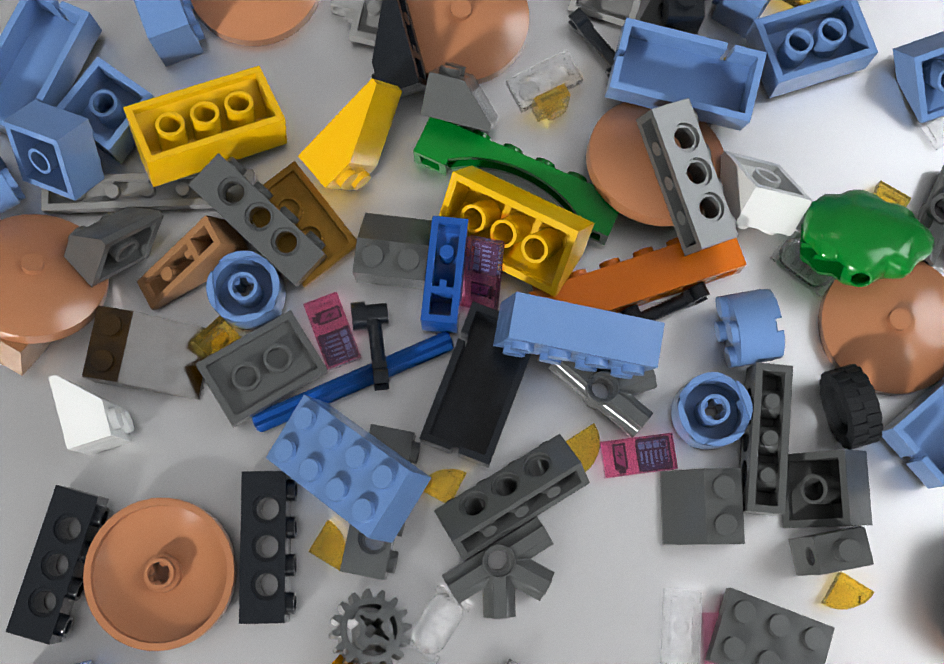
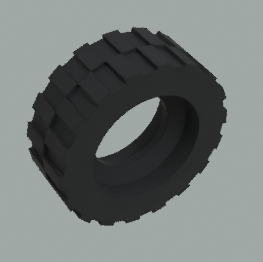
M850 364L822 373L819 382L822 406L836 440L844 449L847 448L848 450L880 441L883 435V417L879 406L880 403L875 394V389L871 385L867 374L863 372V369L860 366L857 367L856 364Z

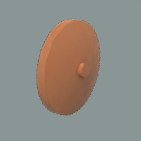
M191 0L201 22L218 37L238 45L264 46L282 41L298 32L311 19L320 0Z
M407 0L427 78L430 71L440 65H445L446 62L465 66V73L473 74L477 82L482 84L504 73L517 60L523 50L529 28L527 0Z
M626 102L621 103L606 112L593 129L586 150V164L590 179L600 196L622 215L647 225L674 226L636 119L651 109ZM699 121L704 141L711 150L713 166L717 177L720 179L723 147L713 130L705 122ZM674 137L676 144L681 148L680 142ZM687 171L688 178L693 182L691 174ZM699 206L700 212L703 215L705 211L701 206Z
M42 214L16 215L0 220L1 339L26 344L46 343L63 339L88 325L95 318L98 305H104L109 289V278L91 287L64 257L68 237L79 227L78 225L62 218Z
M922 261L904 278L879 279L864 287L848 286L834 279L825 291L818 314V330L821 344L834 368L856 364L857 367L860 366L863 372L867 374L876 394L890 396L914 393L933 385L944 377V277L933 267Z
M173 498L141 500L115 513L95 535L88 549L84 564L83 586L85 597L92 615L98 624L117 641L146 651L175 649L192 643L205 635L217 624L227 610L235 590L237 578L235 552L231 540L222 525L201 507Z

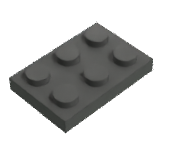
M291 310L195 364L233 428L328 373V369Z
M726 588L705 660L714 664H825L835 627L734 588Z

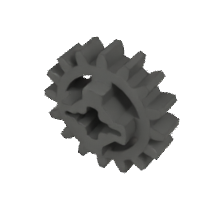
M366 589L362 593L361 599L354 592L348 597L349 604L342 601L338 605L337 610L341 615H334L330 619V623L337 626V629L331 631L328 636L330 639H338L339 644L332 651L334 654L344 652L345 657L342 664H348L351 661L356 662V664H393L391 657L397 661L403 658L404 653L399 647H407L410 644L411 640L403 636V633L409 631L412 628V624L402 622V618L408 612L406 609L400 611L395 609L398 602L396 597L387 602L385 601V591L381 590L376 597H373L371 590ZM371 607L378 609V611L367 613L365 610L359 609ZM389 620L393 627V634L390 633ZM369 625L375 628L371 638L365 634ZM347 627L352 633V643L348 639ZM374 649L377 653L381 652L382 654L369 656L362 654V652Z

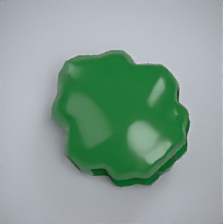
M853 189L842 194H824L810 204L804 214V223L801 224L800 260L819 275L831 276L848 286L864 287L879 279H901L908 276L917 264L925 260L932 253L935 242L931 231L919 222L912 211L905 206L887 202L865 190Z

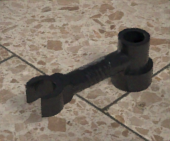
M578 7L568 16L570 18L568 23L596 49V52L610 66L605 71L609 78L615 61V51L607 44L586 14Z
M701 282L683 291L681 294L646 310L640 311L638 305H632L620 313L656 321L659 318L672 314V312L674 313L685 307L688 308L704 302L708 299L707 296L710 293L704 282Z
M365 301L352 302L350 305L353 331L368 330L375 391L389 389V375L382 325L389 324L387 303L365 305Z

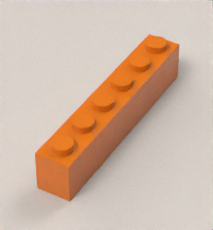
M676 237L666 242L667 247L655 251L650 246L632 254L633 258L621 262L619 258L604 261L599 264L600 269L588 273L586 269L573 271L555 297L532 286L533 291L528 292V294L620 313L632 305L641 306L683 292L698 283L704 282V284L740 273L747 264L737 238L685 256L679 239Z

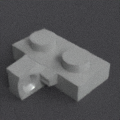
M331 0V13L346 17L345 21L352 24L349 41L375 46L383 0Z

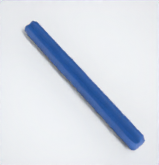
M444 331L386 356L389 377L453 350L454 344L451 336L447 331ZM372 363L261 411L252 417L256 430L264 432L287 422L303 395L329 404L373 385Z

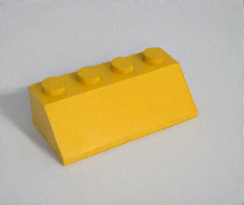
M260 66L123 107L140 158L153 187L201 172L218 153L226 160L231 156L238 160L287 144L285 117Z
M473 165L452 172L439 216L468 219L466 253L472 255L474 238L501 243L503 245L501 270L554 297L559 293L581 259L595 224Z

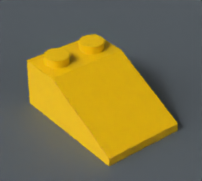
M371 78L298 155L325 188L358 190L371 179L370 173L378 165L402 94V90L398 86Z

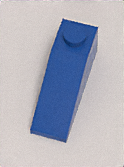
M432 216L420 319L422 330L447 331L448 333L458 334L468 219Z

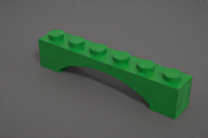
M429 117L413 150L415 163L445 176L449 170L473 165L479 169L497 171L521 179L544 192L560 207L595 223L589 239L605 245L619 212L600 196L594 185L588 183L583 175L573 171L568 173L560 171L549 160L540 157L536 159L523 154L520 148L512 144L505 143L503 146L491 141V137L480 130L474 129L471 132L459 127V124Z

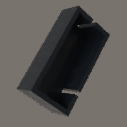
M473 301L461 330V339L458 338L419 439L424 444L450 454L455 447L459 449L458 457L489 468L532 354L525 353V357L509 356L503 354V348L493 346L499 311Z

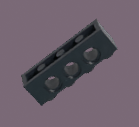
M242 471L239 624L287 623L290 621V615L296 613V592H290V576H296L297 557L296 554H291V539H296L297 518L296 516H291V501H297L298 486L297 482L283 471ZM274 499L278 503L279 511L276 517L267 520L262 514V506L267 500ZM273 536L278 542V551L269 558L262 553L261 544L266 537ZM268 573L274 575L278 581L277 590L272 595L265 594L260 585L262 578Z
M55 486L6 629L7 633L48 645L59 643L62 641V638L67 637L73 624V616L70 614L74 602L81 598L84 591L82 578L88 549L99 528L105 524L109 517L108 498L66 486ZM77 519L81 525L79 535L73 539L68 533V527L71 521ZM61 555H64L68 560V569L63 575L56 569V562ZM49 591L56 598V604L52 611L47 610L44 606V597Z

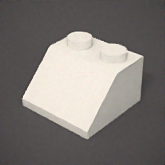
M725 150L722 153L720 180L724 187V196L729 210L735 217L736 227L741 229L752 227L772 236L776 233L792 236L813 200L779 164Z
M57 375L48 377L68 450L93 455L132 442L130 432L134 431V426L128 411H124L122 407Z

